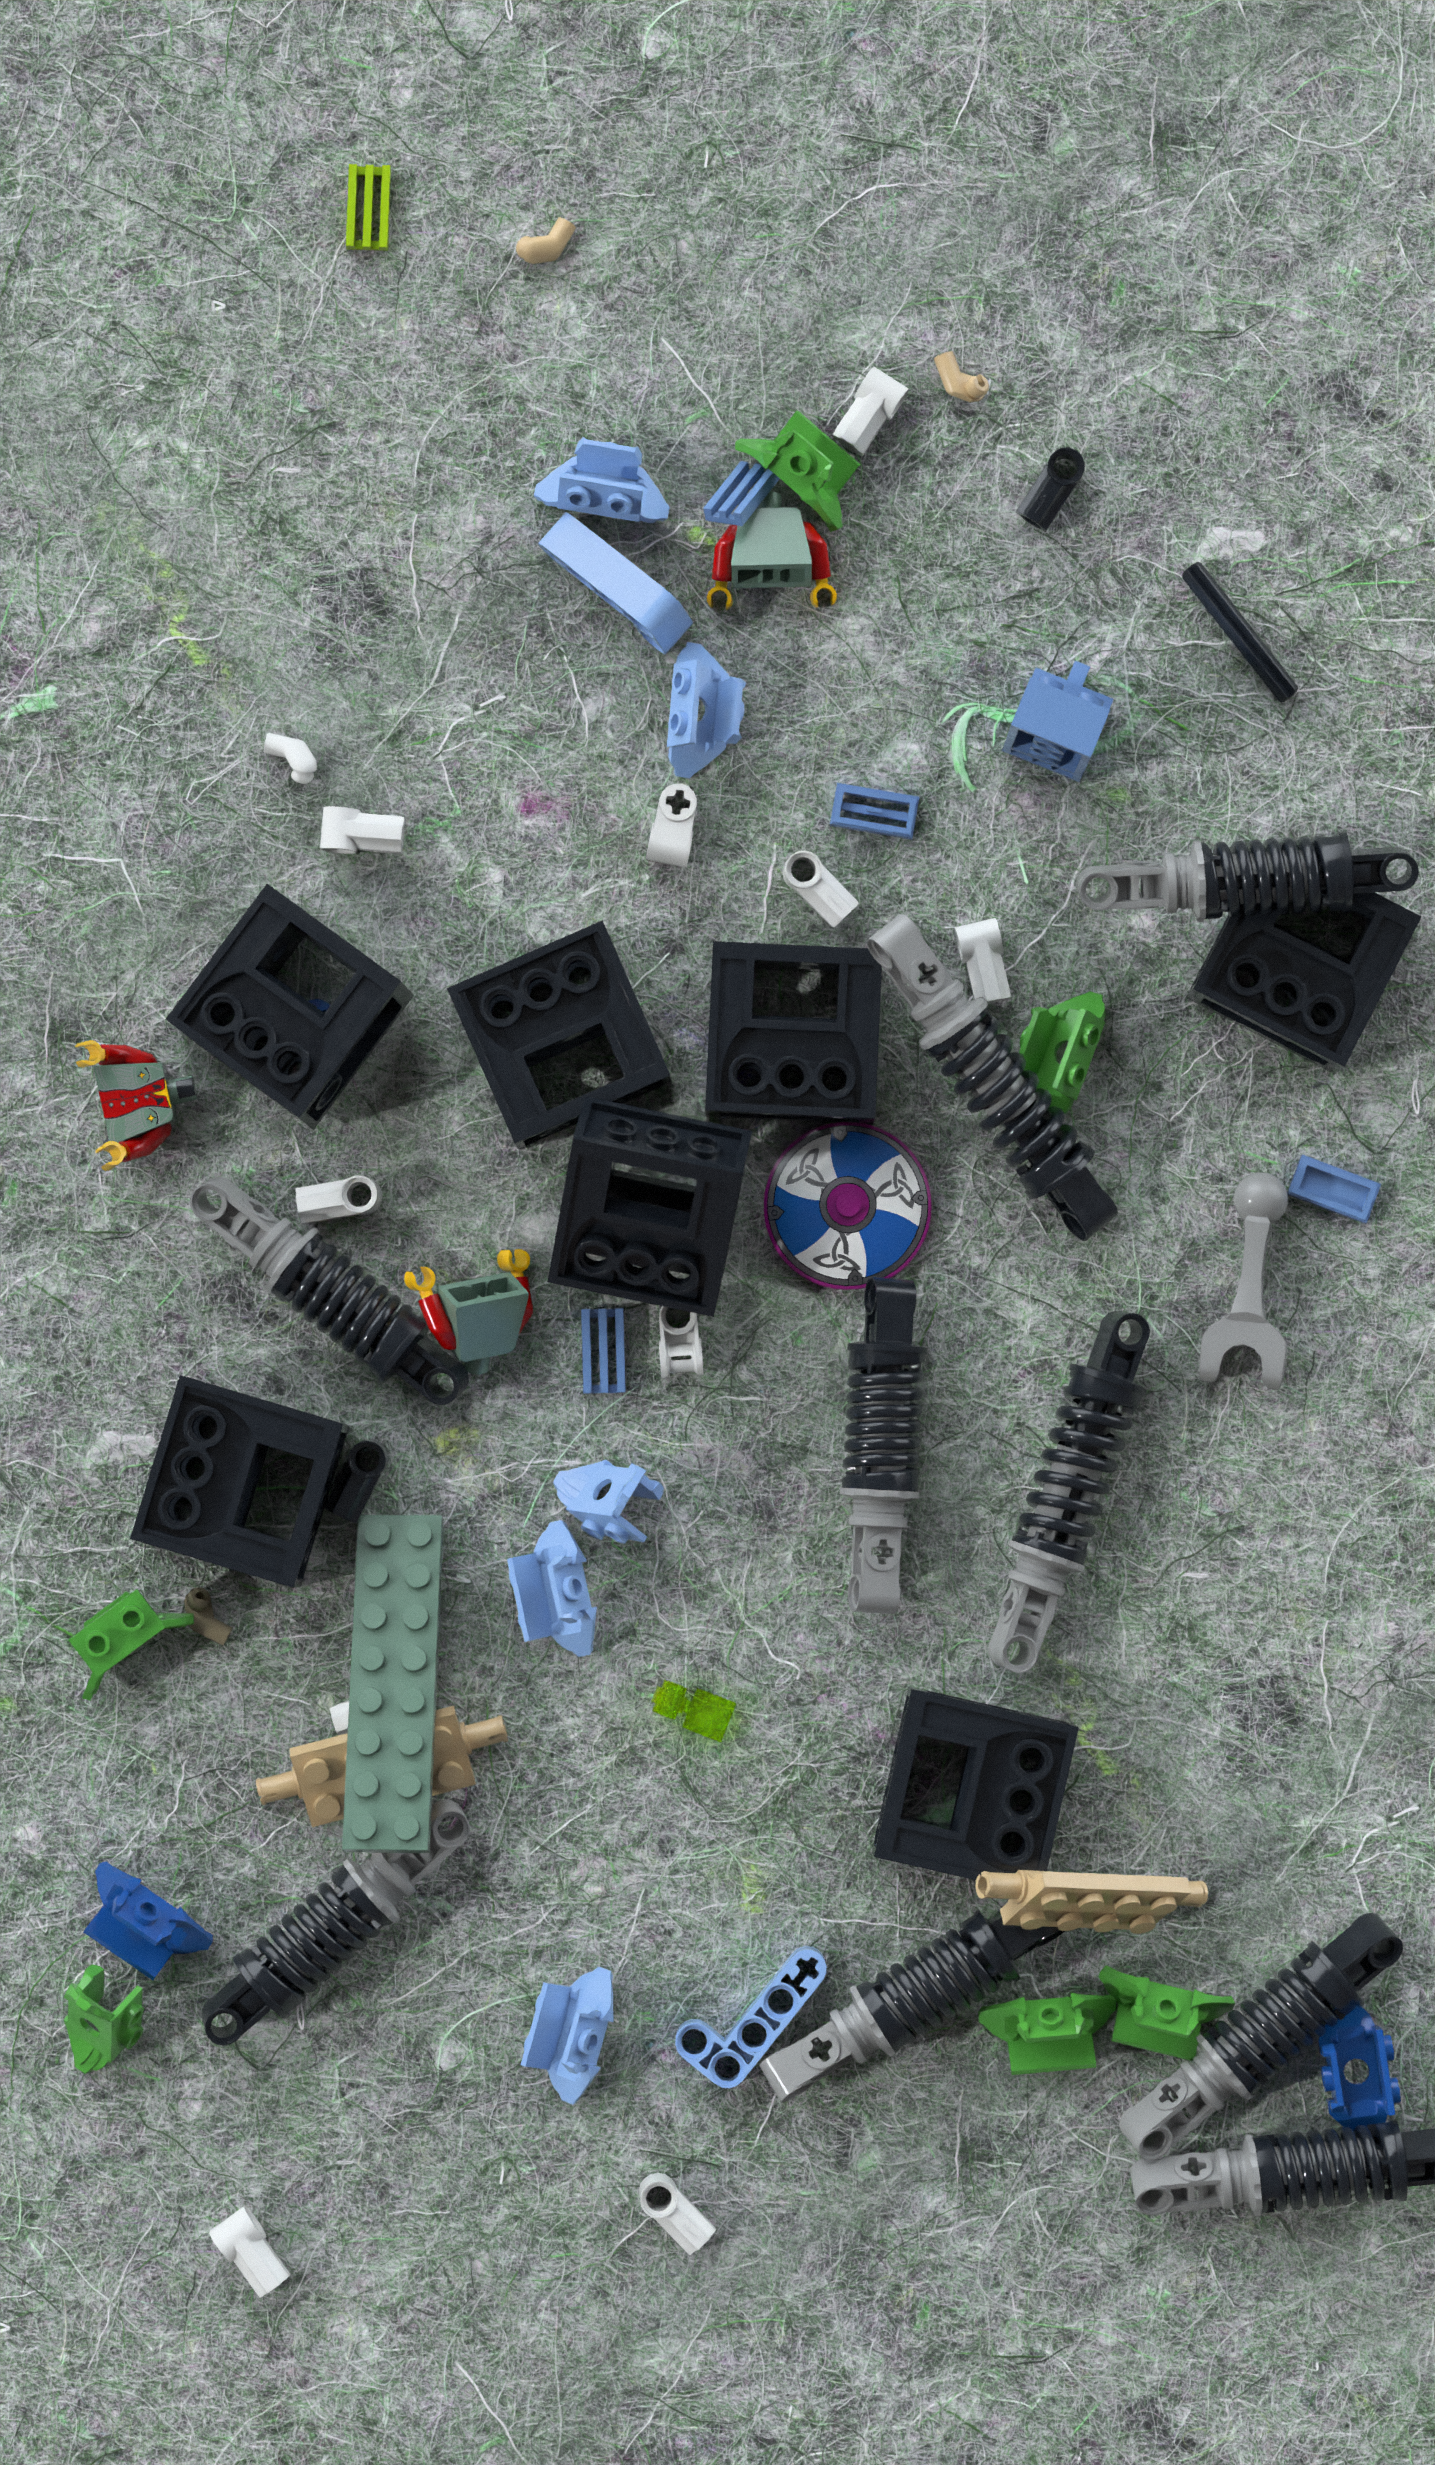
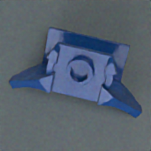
M107 1861L99 1863L95 1874L103 1906L83 1933L151 1980L155 1979L172 1954H190L209 1949L213 1942V1935L205 1931L181 1907L176 1909L140 1884L141 1879L117 1869Z
M1356 2007L1342 2020L1338 2018V2023L1335 2026L1330 2027L1326 2024V2032L1318 2040L1319 2053L1326 2057L1327 2061L1326 2066H1321L1324 2091H1331L1332 2098L1326 2099L1329 2114L1343 2127H1350L1353 2131L1357 2125L1367 2126V2124L1385 2123L1387 2115H1396L1394 2104L1401 2103L1397 2077L1390 2078L1387 2062L1394 2060L1391 2036L1383 2035V2029L1374 2024L1370 2014L1364 2008ZM1352 2059L1363 2060L1369 2069L1367 2078L1358 2084L1349 2082L1344 2075V2067Z

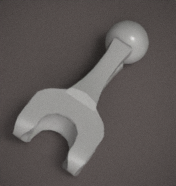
M1256 1172L1246 1176L1237 1185L1234 1193L1236 1211L1244 1220L1242 1272L1237 1294L1229 1315L1213 1323L1202 1335L1199 1375L1202 1382L1212 1383L1216 1381L1221 1375L1226 1354L1234 1348L1246 1346L1254 1349L1261 1357V1379L1263 1384L1272 1390H1279L1283 1384L1287 1344L1281 1333L1266 1319L1263 1299V1275L1272 1223L1276 1222L1284 1214L1288 1204V1194L1282 1181L1270 1173Z

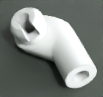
M268 733L265 740L264 753L286 758L293 769L291 777L294 781L302 784L311 782L314 778V772L317 770V761L306 743L299 739Z

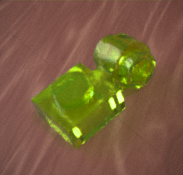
M664 1679L662 1686L657 1685L651 1702L655 1703L652 1709L653 1712L676 1720L678 1713L682 1714L685 1712L687 1714L682 1728L720 1743L722 1742L736 1702L698 1687L691 1701L685 1696L688 1688L666 1679Z

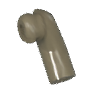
M193 1588L185 1596L184 1600L185 1612L194 1613V1624L189 1625V1627L193 1631L224 1646L233 1627L214 1618L211 1595L205 1588Z

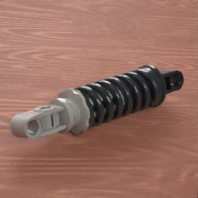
M899 914L867 940V947L871 955L885 969L897 989L913 1008L910 1015L915 1021H921L922 1026L927 1031L919 1041L922 1049L926 1050L929 1056L935 1058L938 1062L947 1057L948 1061L942 1066L941 1072L946 1077L952 1076L955 1073L959 1074L961 1079L955 1084L954 1091L959 1095L969 1091L972 1092L974 1097L967 1104V1109L971 1113H976L982 1109L987 1113L980 1122L982 1130L989 1131L999 1125L1004 1126L1005 1129L994 1137L993 1145L997 1149H1002L1015 1141L1018 1147L1007 1155L1006 1163L1008 1166L1015 1167L1026 1160L1030 1162L1031 1165L1029 1167L1025 1163L1016 1169L1020 1176L1019 1181L1026 1189L1025 1193L1029 1199H1035L1046 1194L1061 1215L1069 1231L1078 1239L1087 1241L1118 1214L1113 1200L1102 1190L1086 1167L1093 1158L1095 1151L1091 1146L1081 1141L1075 1143L1078 1137L1077 1130L1069 1124L1063 1125L1065 1115L1061 1108L1056 1106L1050 1107L1052 1102L1051 1093L1043 1088L1037 1089L1039 1078L1036 1072L1024 1071L1026 1059L1023 1054L1018 1052L1010 1053L1013 1048V1041L1008 1035L998 1034L1000 1023L997 1018L992 1017L989 1013L988 1003L985 998L979 997L971 1001L966 998L965 993L962 992L964 988L959 979L952 980L943 964L937 959L923 939L918 927L910 918ZM920 970H921L922 973H923V975L919 978V981H920V983H919V982L917 981V977L920 975Z
M1124 1311L1108 1313L1100 1323L1087 1365L1070 1364L1068 1369L1070 1370L1069 1375L1071 1379L1069 1385L1063 1390L1064 1397L1078 1407L1061 1406L1056 1410L1057 1419L1071 1428L1054 1427L1048 1433L1049 1439L1058 1446L1057 1449L1049 1448L1042 1451L1041 1459L1050 1466V1469L1035 1472L1034 1481L1043 1488L1042 1492H1029L1026 1497L1027 1503L1036 1510L1034 1513H1023L1019 1517L1020 1525L1028 1531L1018 1529L1017 1534L1009 1541L1008 1546L1019 1554L1018 1562L1016 1561L1014 1570L1010 1569L1008 1578L1012 1581L1002 1601L1000 1616L988 1646L991 1660L996 1665L1012 1672L1024 1673L1035 1665L1043 1639L1053 1620L1058 1597H1064L1066 1589L1063 1588V1584L1066 1582V1575L1068 1576L1069 1572H1083L1084 1563L1088 1554V1543L1080 1541L1079 1538L1080 1536L1092 1537L1095 1534V1526L1086 1521L1087 1515L1098 1516L1102 1513L1103 1506L1093 1499L1095 1493L1103 1495L1110 1491V1484L1101 1478L1102 1472L1113 1473L1118 1468V1464L1114 1459L1102 1454L1103 1450L1122 1451L1125 1448V1441L1110 1433L1111 1428L1129 1430L1133 1425L1131 1418L1117 1412L1119 1405L1123 1406L1122 1412L1133 1415L1135 1408L1139 1406L1142 1396H1145L1147 1391L1133 1382L1150 1336L1148 1322L1139 1314ZM1127 1320L1131 1331L1129 1337L1122 1342L1119 1337V1327ZM1023 1608L1031 1610L1032 1613L1023 1612ZM1018 1641L1020 1646L1019 1654L1014 1660L1009 1661L1007 1649L1013 1642Z

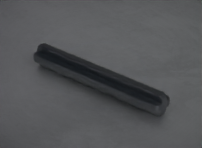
M1196 562L1188 567L1182 574L1183 580L1279 702H1285L1298 691L1297 684L1200 562Z

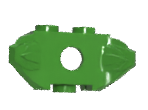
M797 410L774 440L740 438L735 441V450L751 455L765 469H769L802 497V501L810 505L821 516L830 532L843 527L838 493L861 464Z
M1091 991L1066 1000L1049 1009L1042 1007L1032 1008V1018L1029 1026L1023 1030L1020 1037L1019 1053L1023 1054L1026 1059L1024 1071L1036 1072L1039 1078L1037 1089L1043 1088L1048 1090L1052 1096L1050 1107H1059L1063 1110L1064 1114L1068 1113L1074 1100L1077 1101L1105 1025L1106 1009L1103 1003V995ZM1068 1042L1059 1064L1056 1057L1057 1051L1062 1044Z
M135 1589L131 1593L124 1592L85 1621L84 1628L68 1639L92 1671L82 1698L91 1701L93 1694L97 1693L104 1673L161 1630L186 1627L187 1625L194 1624V1613H156L140 1591Z
M93 1964L85 1969L84 1975L78 1984L71 1983L64 1995V1998L68 2000V2015L63 2021L68 2031L74 2055V2065L84 2074L105 2067L125 2047L131 2049L138 2042L144 2030L141 2027L142 2014L144 2012V2007L142 2006L143 1989L137 1985L113 2012H110L98 2004L104 1995V1969ZM85 2019L93 2023L98 2031L94 2030Z
M1107 1965L1100 1971L1098 1976L1107 1992L1118 2003L1111 2041L1190 2061L1196 2056L1198 2046L1196 2036L1200 2034L1201 2024L1214 2020L1224 2013L1233 2010L1236 2004L1232 1996H1213L1196 1989L1189 1991L1149 1981V1978L1135 1977L1119 1972Z
M1070 1993L1071 1997L1026 2001L1024 1997L1005 2003L982 2006L978 2011L979 2022L986 2026L992 2034L1007 2042L1011 2075L1096 2068L1092 2034L1100 2029L1116 2010V1999L1111 1995H1085Z

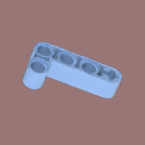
M565 512L538 543L541 549L556 563L631 621L638 632L661 653L667 654L693 624L681 603L670 592L571 514Z
M810 1946L797 1948L725 2038L700 2019H690L682 2023L676 2032L675 2046L677 2052L721 2088H733L739 2085L823 1981L827 1966L822 1953ZM813 1957L816 1959L814 1965L818 1972L814 1976L806 1973L799 1981V1986L805 1988V1990L799 1993L793 1983L782 1978L789 1974L790 1978L794 1980L800 1971L797 1961L800 1958L808 1961ZM778 1989L788 1991L793 1997L792 2005L784 2011L774 2010L768 2002L772 1992ZM759 2023L765 2028L766 2037L761 2043L756 2045L749 2044L743 2039L742 2030L747 2024ZM698 2029L706 2036L707 2042L701 2050L691 2051L683 2045L682 2037L688 2030ZM731 2056L739 2062L740 2069L735 2076L726 2078L717 2073L715 2064L721 2057Z

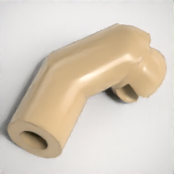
M558 217L548 235L537 237L524 236L520 238L516 245V253L525 262L531 264L555 261L560 257L576 227L566 219Z
M953 351L945 352L934 358L944 388L949 395L967 402H977L982 400L989 391V382L983 375L979 374L976 377L960 372Z

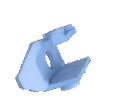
M584 437L577 443L574 453L577 456L566 461L536 484L534 497L547 506L635 522H663L668 518L670 509L650 476L639 466L642 463V453L638 446L629 447L612 442L587 440Z
M687 642L685 648L678 654L676 664H674L667 747H669L668 758L670 764L674 767L675 776L689 779L722 753L727 744H737L742 738L741 733H739V725L744 716L742 690L746 685L744 680L729 676L701 644ZM700 699L704 704L705 713L703 718L697 721Z
M607 1460L568 1471H559L553 1481L560 1501L567 1507V1511L582 1522L581 1529L599 1540H603L604 1536H608L623 1544L627 1540L645 1542L647 1538L646 1535L620 1515L630 1497L660 1500L664 1490L660 1482L650 1480L644 1475L645 1469L631 1463L629 1468L616 1467ZM612 1482L609 1492L602 1499L597 1500L601 1489Z
M563 1520L550 1522L546 1531L539 1537L534 1553L507 1559L510 1571L509 1580L514 1590L518 1609V1622L522 1629L524 1642L552 1636L560 1646L568 1651H572L578 1657L591 1655L597 1607L591 1606L582 1564V1562H587L569 1531L567 1524Z
M597 1967L592 1972L582 1975L571 1986L543 1982L541 1993L536 2000V2011L531 2029L524 2043L521 2065L524 2067L547 2069L551 2083L559 2093L561 2100L572 2105L579 2101L580 2096L585 2092L601 2067L597 2066V2061L608 2022L614 2021L613 1975L610 1970Z

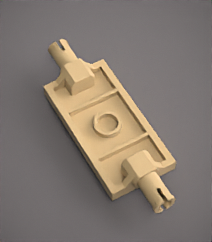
M454 1706L436 1710L432 1796L476 1785L469 1755L472 1754L473 1749L500 1742H508V1735L505 1724H503L502 1715L465 1725V1722H459ZM348 1733L289 1748L293 1765L292 1771L256 1779L259 1797L261 1796V1804L266 1805L270 1802L298 1795L300 1799L303 1798L312 1827L344 1819Z
M1018 1870L1016 1873L981 1872L982 1875H978L975 1884L976 1893L979 1898L1009 1899L1000 1909L1003 1925H1017L1026 1930L1044 1926L1058 1927L1061 1931H1071L1077 1928H1094L1096 1932H1109L1114 1929L1130 1930L1134 1934H1141L1153 1930L1156 1926L1155 1924L1168 1913L1176 1910L1177 1906L1201 1907L1208 1899V1888L1204 1881H1188L1187 1877L1034 1870Z

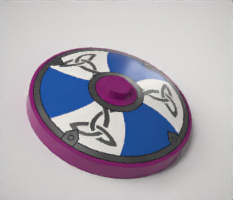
M837 1122L817 1127L792 1142L782 1152L770 1172L763 1204L765 1225L769 1238L782 1260L804 1279L822 1287L836 1290L865 1289L870 1277L892 1278L911 1262L921 1248L929 1229L932 1211L930 1186L920 1162L912 1151L901 1140L883 1129L864 1123Z

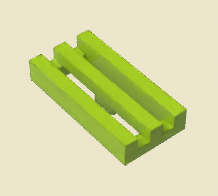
M349 164L346 224L347 250L388 251L391 191L390 165L374 167V165L365 164V167L357 166V164ZM358 177H365L363 240H356ZM374 177H382L379 241H372Z

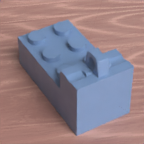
M1078 661L1074 662L1067 680L1035 668L1011 723L1002 751L1080 782L1110 712L1109 709L1113 698L1083 687L1090 666Z

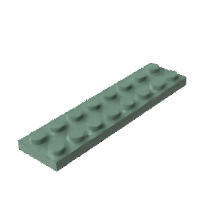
M361 1515L358 1520L342 1850L344 1852L430 1853L444 1529L442 1515Z

